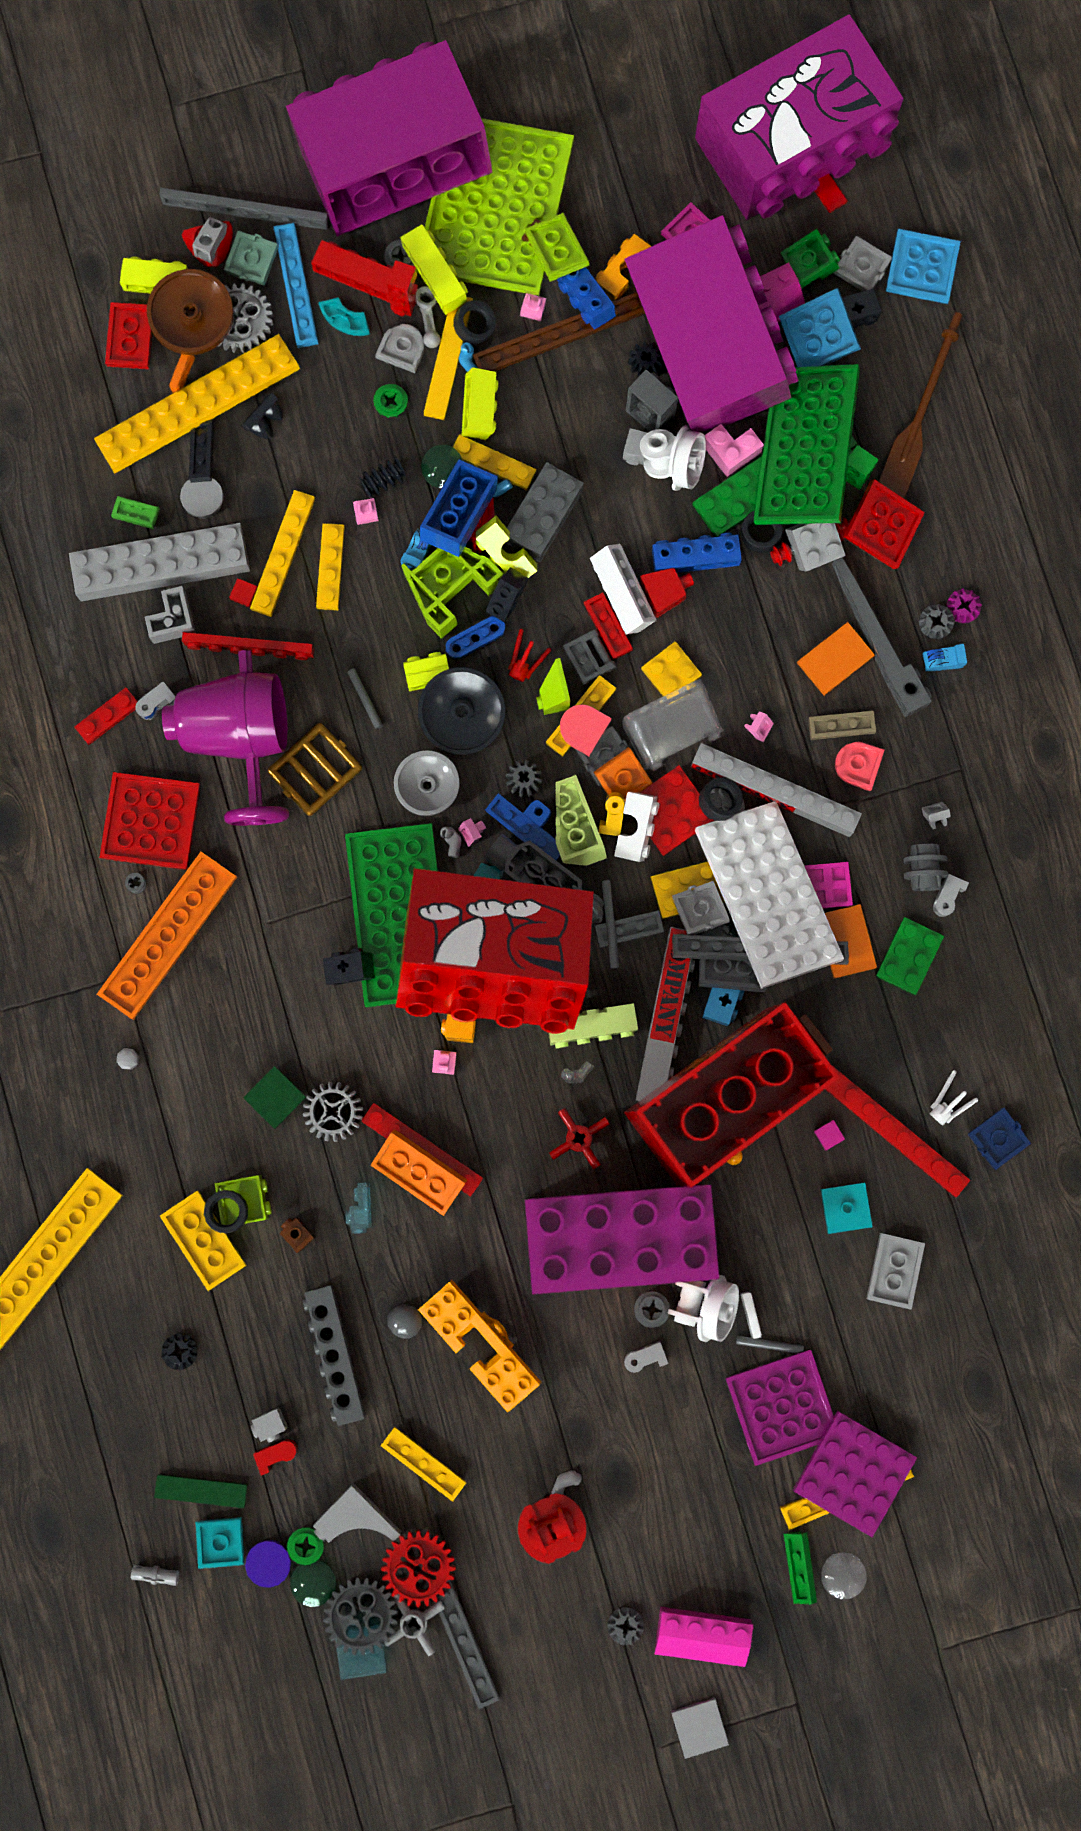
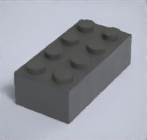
M546 462L509 523L507 529L510 531V539L505 543L519 551L524 548L533 559L541 562L581 496L584 483Z

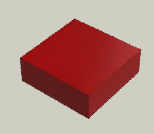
M237 578L229 599L250 608L258 587Z

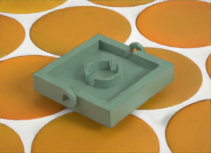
M238 231L224 271L227 274L239 277V279H245V281L265 286L279 246L275 242L263 239L259 234L253 236Z

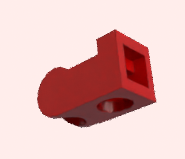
M286 1439L256 1451L253 1456L260 1475L269 1473L272 1470L270 1465L281 1460H292L298 1452V1445L295 1441Z

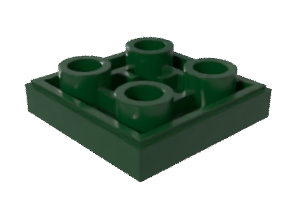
M274 1066L243 1098L276 1129L301 1104L306 1096Z

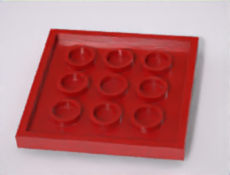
M113 772L99 858L187 870L200 784Z

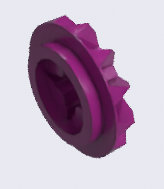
M963 588L954 591L948 598L947 608L952 612L955 621L969 623L980 614L982 604L980 603L979 596L973 593L972 590H965ZM961 601L964 603L971 601L968 610L965 608L957 610L961 605Z

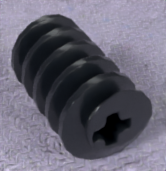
M396 456L393 457L394 464L387 460L385 462L386 468L382 464H378V472L372 467L370 468V475L363 471V479L358 476L365 493L370 499L373 498V490L379 495L380 487L388 491V483L393 487H396V479L401 484L403 483V476L406 477Z

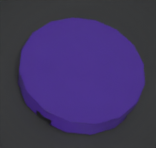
M274 1540L258 1542L250 1549L246 1557L245 1568L247 1575L253 1583L260 1587L270 1588L279 1585L286 1579L291 1568V1558L288 1550L281 1543Z

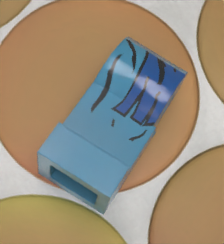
M420 529L415 531L406 552L400 560L401 565L404 563L411 571L427 558L431 547L430 544L420 540Z
M964 644L929 650L923 653L926 671L963 668L967 664Z

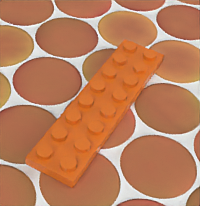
M200 852L98 991L97 995L134 1020L237 879V876L203 852Z

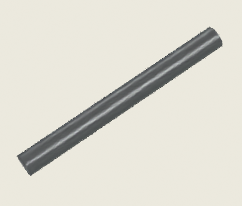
M610 880L602 881L610 967L615 969L619 968L611 882Z

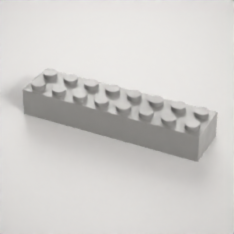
M240 523L69 553L75 595L80 601L250 572L244 532Z

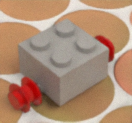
M843 518L841 524H797L785 529L791 546L784 542L781 543V548L779 549L773 546V551L770 552L773 562L775 564L778 563L779 566H782L784 560L790 563L794 554L799 570L806 572L845 556L841 542L844 540L845 532L851 520L847 521L846 518Z

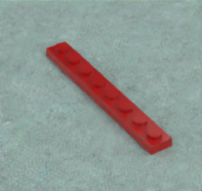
M833 1067L840 1078L825 1088V1090L950 1194L957 1197L969 1183L970 1179Z

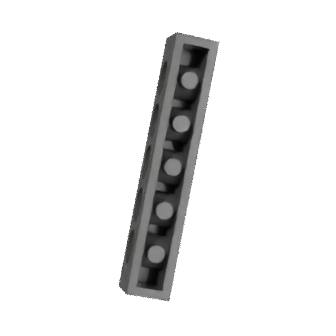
M333 1285L307 1291L302 1301L305 1311L309 1310L311 1319L308 1320L310 1332L315 1333L316 1341L313 1342L316 1355L320 1354L322 1363L319 1364L321 1376L326 1377L327 1386H324L327 1399L332 1401L333 1408H330L333 1422L337 1421L338 1426L363 1420L366 1415ZM319 1305H324L327 1308L328 1314L326 1317H319L317 1315L316 1308ZM324 1327H329L333 1330L332 1339H325L322 1336V1329ZM330 1349H334L339 1353L337 1361H330L328 1359L327 1353ZM339 1371L343 1373L345 1377L343 1383L339 1384L333 1380L334 1372ZM340 1394H347L350 1397L349 1405L344 1406L339 1403L338 1397Z

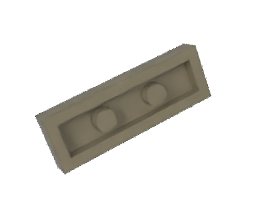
M874 711L808 718L810 740L876 733Z

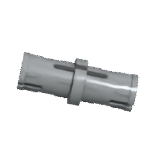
M134 1565L131 1572V1580L151 1582L153 1585L163 1583L177 1586L179 1571L160 1569V1566L144 1567Z

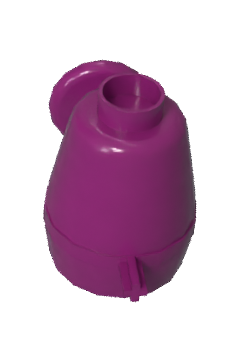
M242 650L238 652L240 673L179 691L174 699V705L163 706V731L168 741L178 740L179 745L185 752L246 759L249 807L227 811L224 814V820L227 824L248 826L279 823L289 818V811L287 808L280 806H262L259 758L286 750L288 723L284 691L277 674L253 672L251 651Z

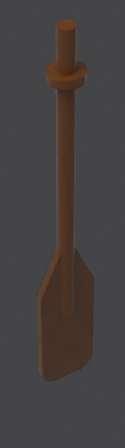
M958 312L954 313L949 328L944 329L941 334L944 341L914 420L894 440L879 479V483L902 498L906 496L923 451L922 420L952 341L955 342L959 338V334L956 331L962 314Z

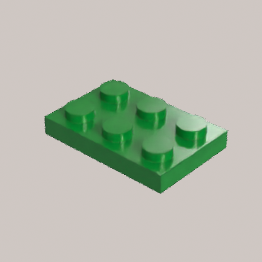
M904 917L875 976L915 996L944 936Z

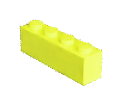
M420 225L400 237L402 247L445 315L467 302L466 293H468V290L462 281L458 282L455 277L457 273L452 264L448 265L446 263V255L442 248H437L434 244L435 238L430 230L426 231L424 226Z

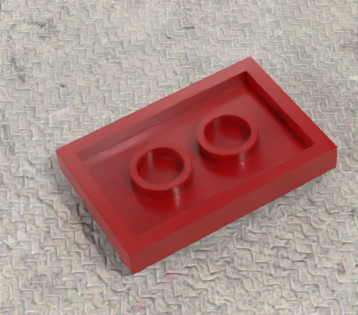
M111 302L105 358L106 366L149 369L152 330L147 319V305Z

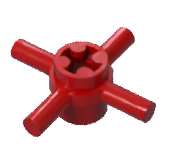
M566 1108L559 1111L558 1114L569 1131L566 1135V1142L549 1152L552 1159L558 1158L571 1149L576 1152H583L593 1169L600 1166L601 1164L590 1146L592 1135L610 1125L606 1117L587 1128L583 1125H576ZM577 1132L585 1135V1143L582 1145L573 1142L575 1139L574 1134Z

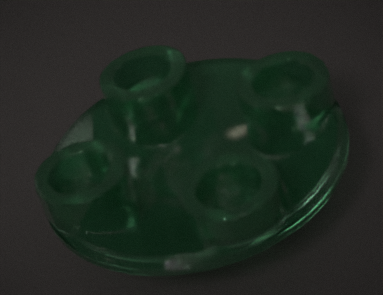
M437 445L429 449L424 455L421 464L425 480L434 487L442 488L458 459L462 460L459 452L449 445Z
M317 1560L309 1565L300 1564L292 1574L290 1587L293 1596L299 1603L308 1607H318L325 1604L332 1597V1592L336 1588V1579L329 1565L326 1562Z

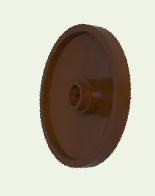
M196 269L175 271L162 278L156 284L148 299L147 319L154 336L163 346L179 354L197 355L214 349L226 338L233 323V304L226 287L215 276L205 271Z

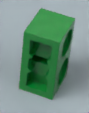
M858 445L853 451L850 449L846 481L860 490L871 476L879 459Z

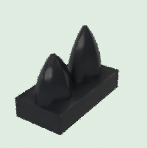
M273 393L268 394L240 426L246 432L251 431L256 436L271 439L270 427L262 416L264 415L272 420L283 419L281 407L277 402L278 398Z

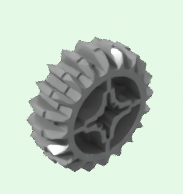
M328 1082V1089L325 1088L324 1084H320V1093L316 1089L312 1090L316 1095L315 1098L309 1095L306 1097L312 1101L311 1105H303L304 1108L310 1109V1112L303 1113L304 1117L310 1116V1120H307L305 1125L313 1123L314 1126L309 1131L313 1133L318 1129L316 1137L321 1138L324 1133L325 1141H329L330 1135H333V1141L337 1142L338 1134L345 1140L346 1131L350 1135L354 1134L350 1128L352 1125L356 1128L360 1126L354 1122L355 1119L362 1120L363 1118L361 1115H356L357 1111H363V1107H356L355 1105L360 1103L361 1099H352L357 1094L356 1091L348 1094L350 1086L346 1085L341 1090L342 1084L340 1082H337L336 1089L333 1088L332 1082ZM337 1093L343 1095L344 1098L332 1104L324 1096ZM320 1102L324 1107V1114L317 1121L315 1110L317 1103ZM347 1103L351 1107V1115L348 1122L342 1116V1110ZM328 1106L332 1108L338 1107L339 1111L336 1112H338L337 1116L340 1120L332 1115L327 1117L329 1112ZM330 1120H335L342 1128L327 1130L322 1126Z

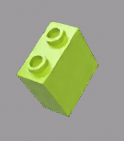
M262 1175L215 1183L216 1192L222 1190L235 1191L246 1200L248 1218L244 1224L269 1219L268 1215L272 1214L271 1205L265 1199V1192H268L266 1179H262ZM230 1198L219 1200L218 1207L221 1224L229 1225L234 1223L239 1216L238 1204Z

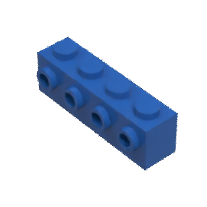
M586 267L556 279L562 293L568 294L572 306L580 310L584 322L590 324L594 330L616 317L614 304Z
M724 533L720 537L713 538L710 535H705L696 540L681 538L677 542L670 543L667 540H662L652 546L654 572L674 568L677 573L733 567L740 566L742 560L738 535H732V533Z

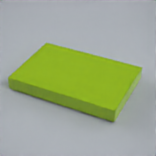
M564 213L525 228V234L550 282L589 266V260Z

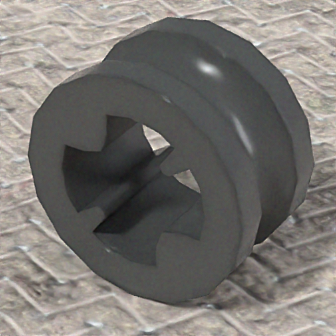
M131 873L126 877L125 886L130 892L139 894L145 890L146 880L139 873ZM137 878H140L138 881L141 885L139 887L135 886L134 889L131 888L133 886L131 881H136Z

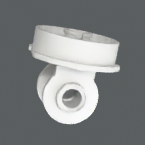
M684 425L679 430L677 436L663 429L652 430L645 434L640 441V450L645 457L644 468L646 473L658 479L672 477V489L675 491L680 490L682 487L693 489L701 476L706 453L704 434L691 431L688 425Z
M719 1275V1279L712 1280L707 1288H705L706 1282L703 1281L675 1283V1285L682 1287L681 1299L678 1302L677 1309H668V1314L675 1316L674 1321L695 1327V1323L698 1322L697 1333L699 1339L703 1342H708L710 1339L719 1342L723 1341L729 1334L736 1317L739 1302L738 1286L727 1282L726 1278L722 1275ZM704 1293H705V1298H704V1301H703V1304H702L701 1313H700V1316L698 1317V1314H699V1311H700V1307H701V1303H702V1299H703V1295H704Z

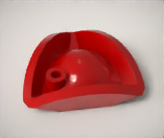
M223 221V223L227 224V231L215 252L212 264L194 256L202 264L216 267L227 257L232 242V225L229 221ZM203 225L186 229L182 233L184 242L193 255L192 244Z

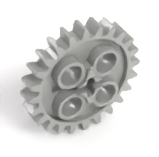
M233 283V289L230 290L227 285L225 287L232 302H237L238 304L233 307L234 317L231 329L218 346L223 344L224 350L231 346L233 353L236 352L237 347H240L241 352L244 353L246 346L251 350L252 344L260 345L259 339L266 341L264 333H271L268 326H273V321L270 319L273 317V313L269 311L272 308L270 303H266V296L261 297L260 290L254 293L253 286L246 290L244 283H242L240 289H237L236 284ZM251 310L257 311L255 315H248ZM242 329L249 330L246 334L239 333Z

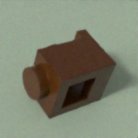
M289 1218L280 1226L283 1230L279 1234L296 1253L302 1251L316 1238L299 1218L294 1220ZM294 1229L299 1232L297 1238L291 1236V1232Z

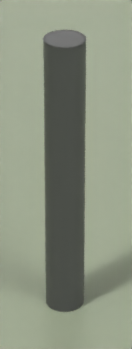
M356 669L349 670L347 673L375 729L383 727Z
M744 1336L736 1337V1345L791 1353H801L804 1350V1345L758 1338L753 1339Z

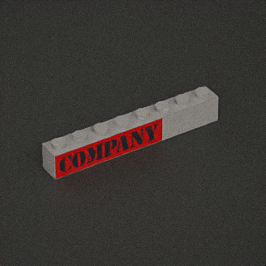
M702 743L690 767L713 778L730 779L742 791L770 803L775 802L781 808L848 837L854 833L862 813Z
M674 927L669 929L635 1100L638 1102L673 1077L674 1068L670 1067L672 1058L676 1059L678 1046L675 1045L676 1037L681 1035L683 1024H679L680 1015H685L687 1003L683 1002L684 994H689L691 981H687L689 972L693 973L695 965L694 959L672 958L673 934L687 935L684 929Z

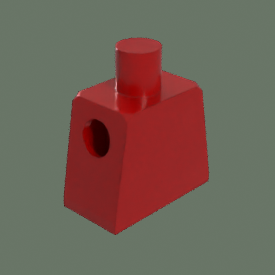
M674 568L642 575L639 581L655 618L660 617L682 603L686 598L684 589L694 585L690 573L678 577Z

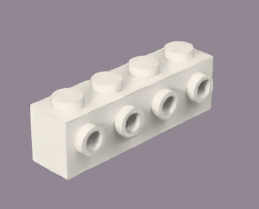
M621 544L607 545L590 558L593 568L598 574L602 587L607 593L612 608L616 612L626 635L639 633L656 621Z

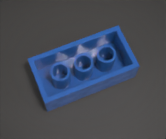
M458 459L420 526V540L460 557L497 491L498 476Z

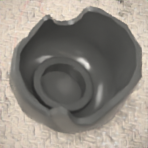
M398 1304L390 1310L387 1316V1326L395 1336L410 1339L420 1332L423 1326V1317L416 1307Z

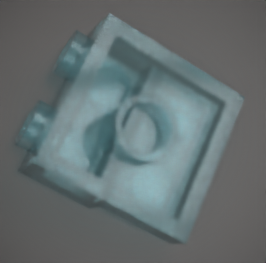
M357 1183L358 1188H354V1201H358V1206H350V1211H346V1224L350 1225L352 1234L365 1233L367 1228L372 1227L370 1183Z

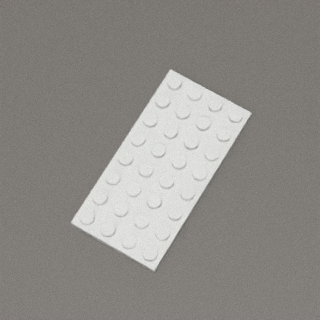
M771 802L735 814L732 818L725 821H713L696 827L697 837L761 989L841 962L844 959L777 803Z

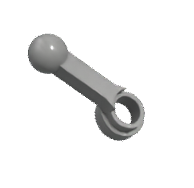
M425 286L417 290L415 301L423 315L426 332L423 338L424 344L429 348H435L440 343V336L435 331L432 307L435 305L436 299L429 288ZM427 296L431 299V302L425 303L420 297Z

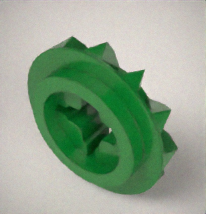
M395 384L383 385L374 395L375 409L380 415H384L387 418L398 417L399 414L405 411L408 405L405 391ZM395 397L396 405L390 404L386 407L387 400L385 398L392 399Z
M309 1527L297 1529L291 1534L287 1543L289 1556L293 1561L301 1565H310L316 1562L324 1549L323 1541L314 1533V1529ZM306 1537H308V1543L315 1547L308 1548L304 1555L303 1547L296 1544L303 1543Z

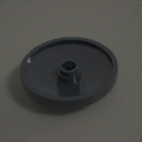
M469 667L450 668L438 673L425 686L418 704L419 722L426 737L441 750L460 755L475 753L489 746L500 733L505 718L504 698L497 684L485 673Z

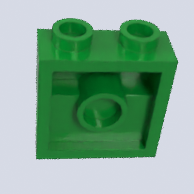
M815 229L781 252L786 264H790L797 276L801 289L818 277L823 280L840 269L837 264L841 261L835 250L830 251L828 248L831 245L830 240L825 233L821 235L818 229Z

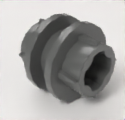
M938 844L912 845L910 856L903 858L904 864L911 865L912 868L911 872L904 873V879L911 880L913 891H935L941 889V879L948 877V871L940 870V864L947 862V856L940 855Z

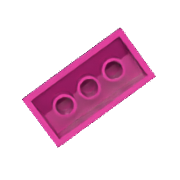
M789 263L760 276L767 302L758 305V307L762 310L771 306L777 322H780V315L805 304L799 280Z
M660 1607L655 1654L745 1667L751 1647L753 1624L750 1619Z

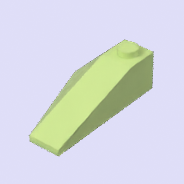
M574 775L556 782V846L563 863L587 866L604 860L607 856L578 778Z

